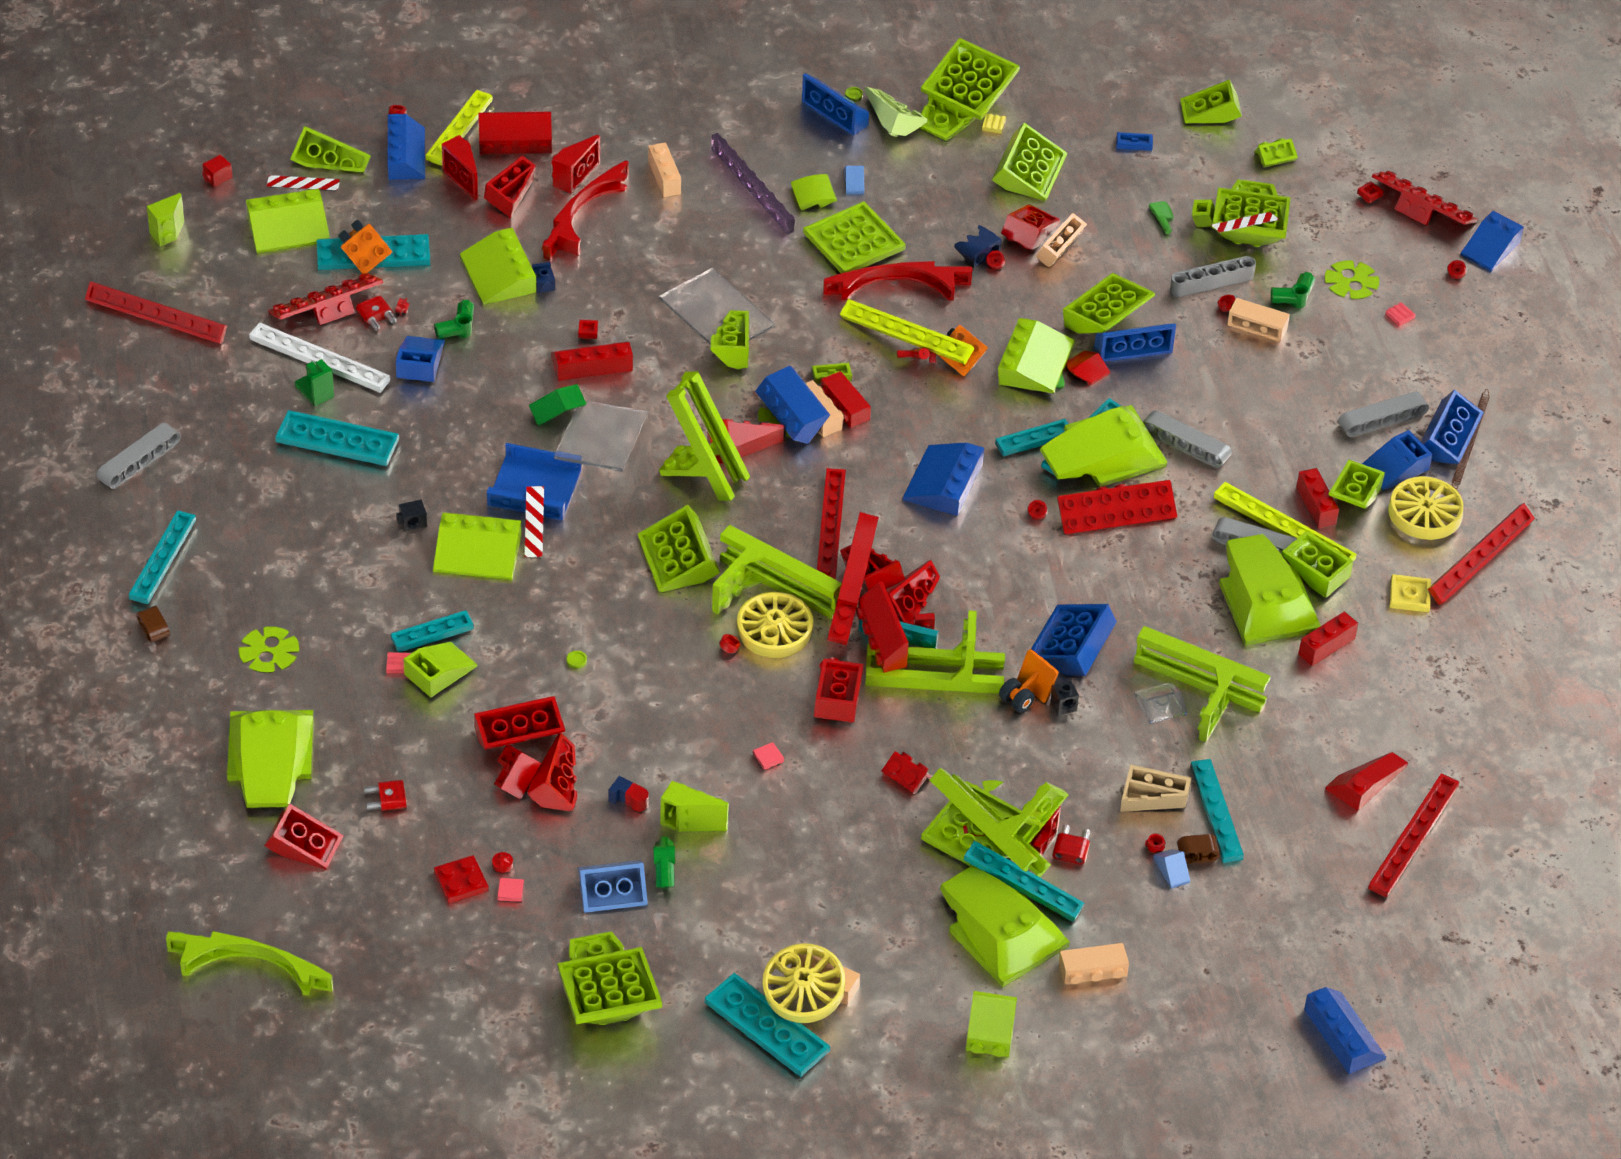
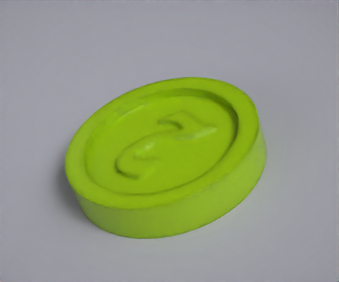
M850 87L846 89L845 97L852 101H859L863 97V91L858 87Z
M572 651L567 655V664L571 668H582L587 663V656L582 651Z

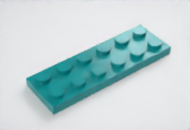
M429 234L380 236L392 250V253L374 268L430 265ZM340 238L317 239L318 270L358 268L342 250L341 245L343 242Z
M288 410L275 439L276 442L387 466L399 441V434Z
M735 972L705 997V1004L800 1077L830 1052L831 1046L804 1025L786 1020L776 1014L769 1006L765 995Z

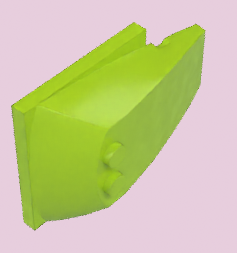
M959 38L921 86V92L929 95L927 98L928 103L921 112L928 120L919 129L944 141H948L976 119L982 120L1019 72V65Z
M1237 179L1231 189L1218 187L1213 224L1271 212L1279 220L1221 233L1217 231V233L1235 244H1250L1254 247H1260L1261 245L1276 243L1286 238L1291 197L1278 196L1274 184Z
M1132 405L1126 407L1119 406L1096 416L1064 426L1062 434L1046 443L1040 449L1057 479L1082 477L1084 474H1089L1093 477L1098 487H1104L1164 468L1168 463Z
M1264 534L1227 541V560L1231 571L1229 572V577L1220 578L1219 585L1245 646L1309 634L1321 626L1298 571L1292 565H1288L1280 552Z
M270 709L230 711L227 780L241 781L246 808L287 807L295 791L296 779H312L313 710Z
M971 866L940 886V890L947 903L957 913L956 919L958 921L950 926L949 932L1002 987L1049 960L1070 945V941L1059 928L1023 893L1011 888L1001 880L977 867Z
M612 931L570 939V961L557 963L576 1024L606 1025L627 1021L648 1010L662 1008V1000L642 947L624 950V946Z

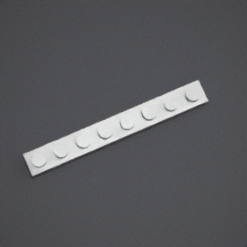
M259 323L249 334L250 340L306 363L312 361L315 363L322 359L332 369L333 374L381 393L390 382V375L265 324Z

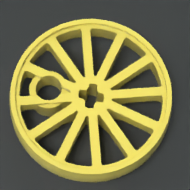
M1423 476L1413 477L1402 481L1395 487L1390 497L1388 512L1394 525L1405 534L1419 539L1435 540L1447 537L1459 528L1463 517V500L1454 487L1440 479ZM1430 490L1435 491L1433 495L1429 498ZM1412 516H1413V518H1412V520H1411L1410 522H1408L1407 520H1405L1406 518H1409V517H1412ZM1441 520H1443V521H1445V522H1447V523H1449V524L1444 525V523H1443ZM1418 522L1424 523V527L1417 526L1416 524ZM1433 522L1437 528H1429V523Z
M765 592L753 596L742 605L737 615V630L741 642L750 651L763 657L783 658L794 655L805 648L812 636L814 620L810 608L801 599L788 593ZM773 604V609L768 610L765 605ZM777 604L786 605L782 611L777 609ZM758 608L761 614L753 611V609ZM792 609H796L798 611L788 615L792 611ZM804 618L806 620V622H797ZM761 636V638L759 639V641L753 640V639L758 638V637ZM789 637H791V638H793V639H795V640H797V641L792 642V641L789 639ZM779 638L785 645L777 646L779 643Z
M808 943L795 944L780 950L769 960L763 973V991L769 1006L780 1017L796 1023H811L829 1016L839 1006L845 991V973L839 959L826 948ZM798 955H807L805 966L801 968V960ZM813 955L822 958L814 968L810 969ZM828 963L834 967V969L820 974ZM789 964H793L796 967L787 968L786 966ZM774 969H777L786 977L773 976L771 974ZM835 977L840 979L838 984L824 982ZM769 984L784 986L775 990H769ZM820 990L837 992L834 998H830ZM789 994L786 997V999L780 1004H778L774 1000L775 998ZM805 995L811 1006V1012H802ZM812 995L824 1002L826 1006L818 1009ZM799 996L796 1011L788 1010L787 1008Z

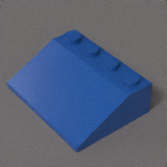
M967 442L928 445L902 500L958 516L983 465L984 447Z
M1057 604L1031 649L1057 669L1059 673L1067 676H1086L1117 621L1109 604Z

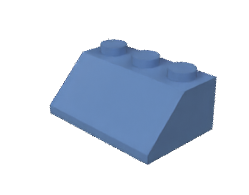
M641 860L578 867L584 913L648 905L644 863Z

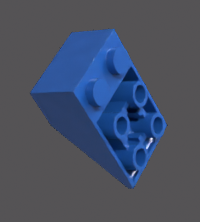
M407 336L400 346L396 358V377L434 382L445 340Z
M1407 430L1390 439L1362 464L1385 472L1381 490L1384 491L1400 484L1404 480L1428 471L1432 453L1410 430Z

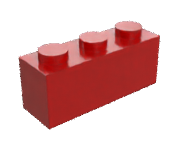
M841 371L821 379V388L824 394L843 413V422H846L850 428L870 420L871 406Z
M1313 468L1299 471L1296 488L1317 528L1336 525L1339 508L1333 497L1329 496L1330 491L1318 469Z
M1345 611L1301 638L1298 655L1311 666H1314L1356 638L1358 622Z

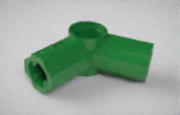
M1305 271V273H1300L1296 284L1292 288L1271 287V303H1288L1295 308L1305 307L1316 278L1312 273Z
M462 300L458 303L455 319L434 324L437 339L456 335L460 338L471 336L474 303H471L470 300Z
M660 837L655 842V846H653L654 865H656V888L674 887L675 845L668 837Z

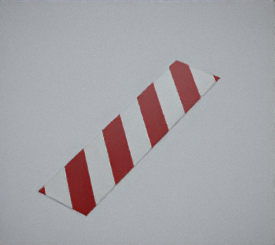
M269 175L267 187L338 190L340 179Z
M1271 212L1212 224L1211 226L1221 233L1279 219Z
M544 486L526 487L525 557H542Z

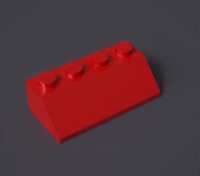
M551 112L478 113L479 154L552 153Z
M630 342L551 352L558 381L633 371V353Z
M880 581L859 598V607L856 608L858 619H862L864 634L869 636L870 648L876 653V663L878 666L881 665L885 673L907 667L908 640L884 583Z
M555 696L474 713V728L479 744L485 750L565 732Z

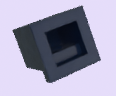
M551 262L532 264V269L536 275L537 293L554 291L555 277L551 268Z

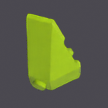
M730 310L724 318L721 327L717 328L716 334L711 336V351L728 367L735 369L748 368L749 311Z

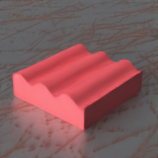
M1402 302L1386 310V315L1398 326L1409 322L1416 316Z
M388 652L386 673L404 674L403 659L411 653Z
M773 742L753 750V755L763 770L784 762V757Z
M500 878L498 900L522 902L524 879Z

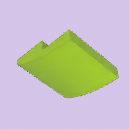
M827 174L806 176L790 182L801 211L816 204H819L820 208L837 201Z

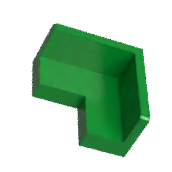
M322 359L315 363L312 361L306 364L307 375L296 380L295 386L314 406L334 398L332 369Z
M578 384L556 389L531 403L529 407L537 424L542 425L565 411L583 407L587 403Z

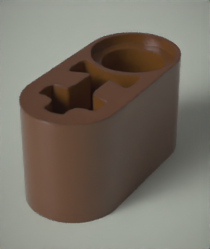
M156 605L136 612L139 625L150 643L170 636L168 625Z
M1212 834L1183 836L1177 841L1178 850L1184 852L1186 864L1213 862L1220 857L1216 837Z

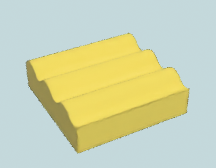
M986 114L982 131L1002 134L1006 117Z

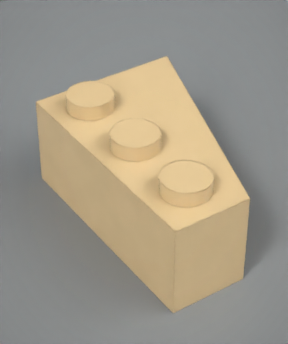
M1130 764L1120 812L1186 808L1191 778Z

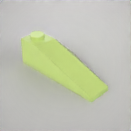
M865 87L864 90L882 126L888 130V134L898 137V135L907 136L927 123L928 119L916 110L911 112L907 109V105L894 101L895 98L879 89Z

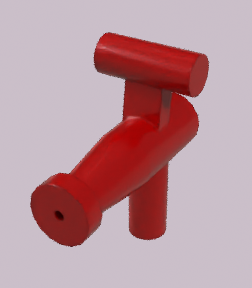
M926 348L897 350V358L927 359L929 357V363H936V353L930 352Z

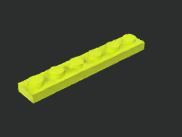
M476 90L427 152L426 160L442 166V143L458 135L464 138L479 119L478 113L484 112L493 101L492 95Z

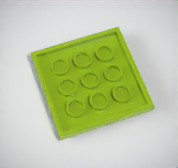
M865 201L803 227V234L840 273L865 268L906 248V244Z
M968 781L965 782L1004 820L1021 813L1022 810ZM951 801L946 804L921 834V840L969 866L973 865L964 861L963 858L974 841L1006 859L1009 858L987 835L974 836L973 834L984 835V833ZM967 825L968 833L964 834L963 826Z

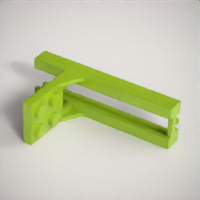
M685 372L681 377L682 381L674 390H670L666 397L691 446H677L668 459L664 461L659 472L661 476H705L708 478L719 501H732L735 495L715 455H720L733 483H737L739 479L747 481L750 475L699 372ZM684 388L687 389L713 441L710 445L685 398L686 391Z
M730 524L720 534V541L729 545L725 553H720V561L729 565V567L713 583V612L719 614L723 609L728 608L732 599L735 596H739L743 589L763 583L778 592L796 596L814 611L830 619L833 618L841 582Z
M968 610V619L964 618L963 631L966 632H962V641L953 650L908 647L907 664L962 667L957 673L902 669L884 673L882 668H870V664L876 661V653L874 650H871L868 644L865 686L999 694L1000 688L1004 684V676L972 673L973 668L1004 670L1005 653L975 651L977 611Z
M1143 626L1138 634L1137 650L1134 656L1135 664L1211 693L1208 698L1207 707L1203 706L1199 715L1202 719L1197 728L1200 731L1198 740L1203 742L1208 740L1230 701L1258 713L1261 712L1267 697L1231 682L1233 681L1264 693L1267 683L1269 684L1270 675L1146 626ZM1146 647H1148V648H1150V649H1153V650H1155V651H1158V652H1160V653H1163V654H1165V655H1168V656H1170V657H1173V658H1175V659H1178V660H1180V661H1183V662H1186V663H1188V664H1191V665H1193V666H1196V667H1198V668H1201V669H1203V670H1206V671H1208V672H1211V673H1213V674H1216V676H1213V675L1208 674V673H1206V672L1200 671V670H1198V669H1195V668H1193V667H1190V666H1188V665H1185V664H1183V663H1180V662H1178V661H1175V660H1173V659H1170V658H1168V657H1165V656H1163V655H1160V654H1158V653H1155V652H1153V651H1150V650L1146 649Z
M939 768L929 780L1023 871L1027 872L1030 869L1036 876L1041 877L1051 866L1029 843L1069 796L1063 789L1045 782V784L1037 789L1035 796L1023 806V810L1019 815L1004 820L958 775L953 773L951 776L944 769Z

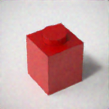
M221 154L203 163V178L214 187L233 178L231 163Z

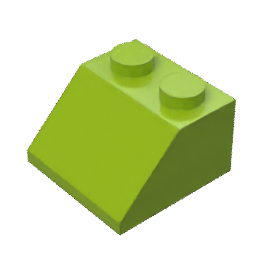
M181 193L147 206L149 232L159 246L177 240L183 227L184 213Z

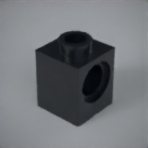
M422 499L399 504V513H396L398 524H402L404 532L427 527V513Z
M1072 681L1052 685L1050 701L1057 715L1060 716L1077 711L1079 694Z

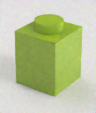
M1212 199L1194 200L1192 217L1196 227H1212L1215 211Z

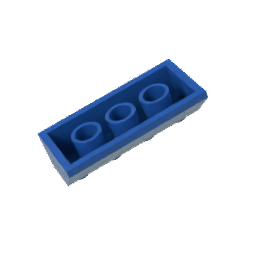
M806 73L803 74L802 102L853 136L869 126V112L819 79Z
M388 114L389 180L425 179V127L407 114Z
M1162 324L1096 333L1094 348L1104 362L1173 353L1176 324Z
M792 366L785 367L766 376L755 390L795 441L809 444L830 416L829 412Z
M1455 389L1441 400L1421 440V443L1432 453L1431 461L1458 464L1484 414L1483 411Z
M1324 987L1307 994L1304 1007L1305 1012L1348 1074L1386 1059V1055L1342 992Z

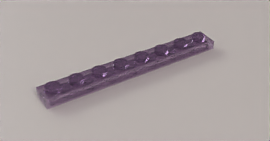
M719 133L713 134L711 136V149L787 235L793 233L794 216L785 209L783 203L776 199L774 193L768 190L765 183L760 181L755 172L728 145L726 139L722 138Z

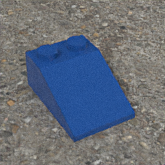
M1492 211L1483 219L1460 255L1492 272L1521 243L1524 226Z

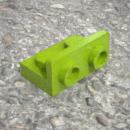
M1280 138L1272 143L1262 142L1254 151L1255 155H1259L1263 168L1298 159L1292 138L1286 140L1285 138Z

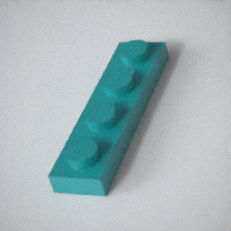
M1061 419L995 438V445L1003 457L1039 447L1062 434L1064 426L1068 422L1066 419Z
M465 610L400 630L390 635L397 652H403L473 630L474 624Z
M860 619L858 631L864 633L862 627L863 622L862 619ZM900 622L909 644L924 648H937L939 631Z

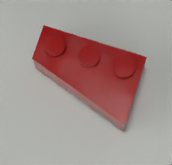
M522 155L486 183L484 199L509 218H512L534 180L536 165Z
M851 545L840 550L845 567ZM871 548L862 584L865 592L869 591L880 581H883L885 588L888 589L905 580L900 561L896 559L892 561L888 559L887 555L883 553L881 555L877 554Z

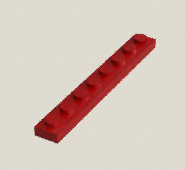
M95 282L89 283L85 296L87 301L222 344L227 325Z
M826 468L817 570L836 580L846 469Z
M1525 503L1520 504L1428 588V591L1438 605L1443 604L1535 519Z
M1442 773L1440 774L1370 881L1369 890L1386 898L1388 897L1458 789L1460 781Z

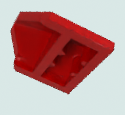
M1084 350L1066 362L1068 370L1075 376L1087 381L1089 385H1093L1110 374V370L1099 353Z

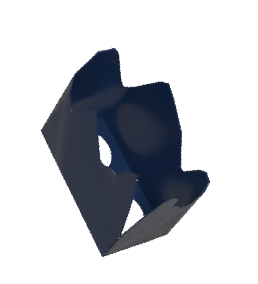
M978 225L980 230L979 236L967 235L968 242L961 241L954 245L955 249L973 268L985 262L990 252L1000 251L1002 239Z

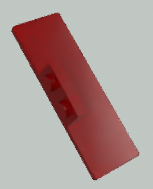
M1387 170L1386 172L1380 171L1379 173L1372 174V178L1401 192L1395 210L1424 225L1429 224L1434 210L1464 225L1476 223L1478 220L1473 217L1474 214L1472 212L1462 211L1458 209V205L1451 202L1446 203L1442 201V197L1427 193L1425 188L1415 187L1411 185V181L1397 178V174Z
M369 273L359 275L358 279L342 281L341 285L327 286L324 288V291L310 292L307 294V297L293 298L290 300V303L276 304L273 306V309L268 310V313L281 320L313 308L317 323L322 325L355 313L350 295L383 284V280Z
M1171 480L1130 486L1119 484L1114 486V488L1099 487L1096 488V491L1057 497L1065 535L1177 518Z

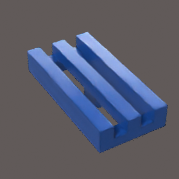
M1117 132L1116 149L1152 151L1153 134Z

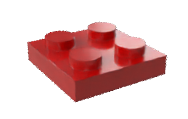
M474 855L434 867L435 876L448 904L489 891V886Z

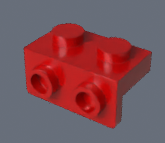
M894 751L881 772L916 794L926 778L929 780L932 778L928 773L929 768L920 762L918 765L911 762L913 758L905 752L899 754Z

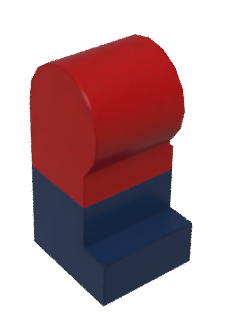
M618 776L608 789V801L615 805L620 801L631 806L634 811L642 812L649 806V792L644 787Z

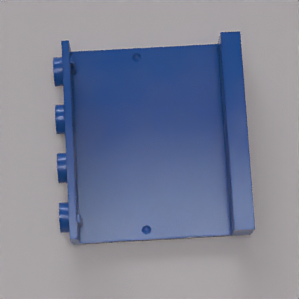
M506 443V456L495 484L487 490V506L526 513V487L544 486L543 517L563 521L582 471V458Z

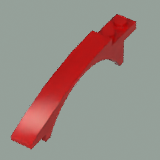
M625 160L590 182L553 219V229L550 236L542 244L544 259L551 260L558 249L579 256L581 253V239L572 227L574 216L582 206L594 198L609 193L626 191L627 185L622 183L629 175V161Z
M935 261L866 267L824 278L823 295H842V300H848L856 291L869 284L884 280H908L927 285L941 293L948 301H954L955 285H971L972 266H935Z
M863 512L859 513L844 577L828 632V641L847 646L879 519L877 516Z

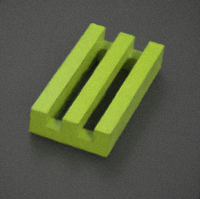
M849 362L815 365L811 368L816 384L821 383L822 378L839 371L849 381H852Z

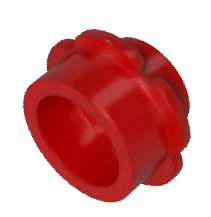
M399 298L395 312L400 313V316L402 313L406 314L410 303L407 302V298Z
M1151 834L1145 841V846L1148 847L1150 852L1157 853L1165 849L1164 845L1166 842L1160 834Z

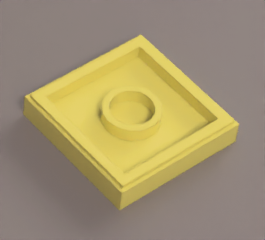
M1392 574L1389 608L1429 613L1431 593L1428 591V588L1431 586V579Z

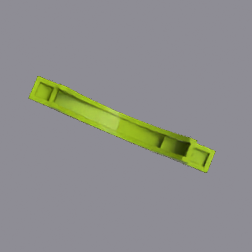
M168 931L167 950L183 953L180 961L182 975L189 976L198 968L219 959L254 957L274 963L288 972L299 985L302 994L309 995L311 988L326 991L333 990L331 974L284 950L248 938L212 931L210 938L202 935L184 934L182 932Z

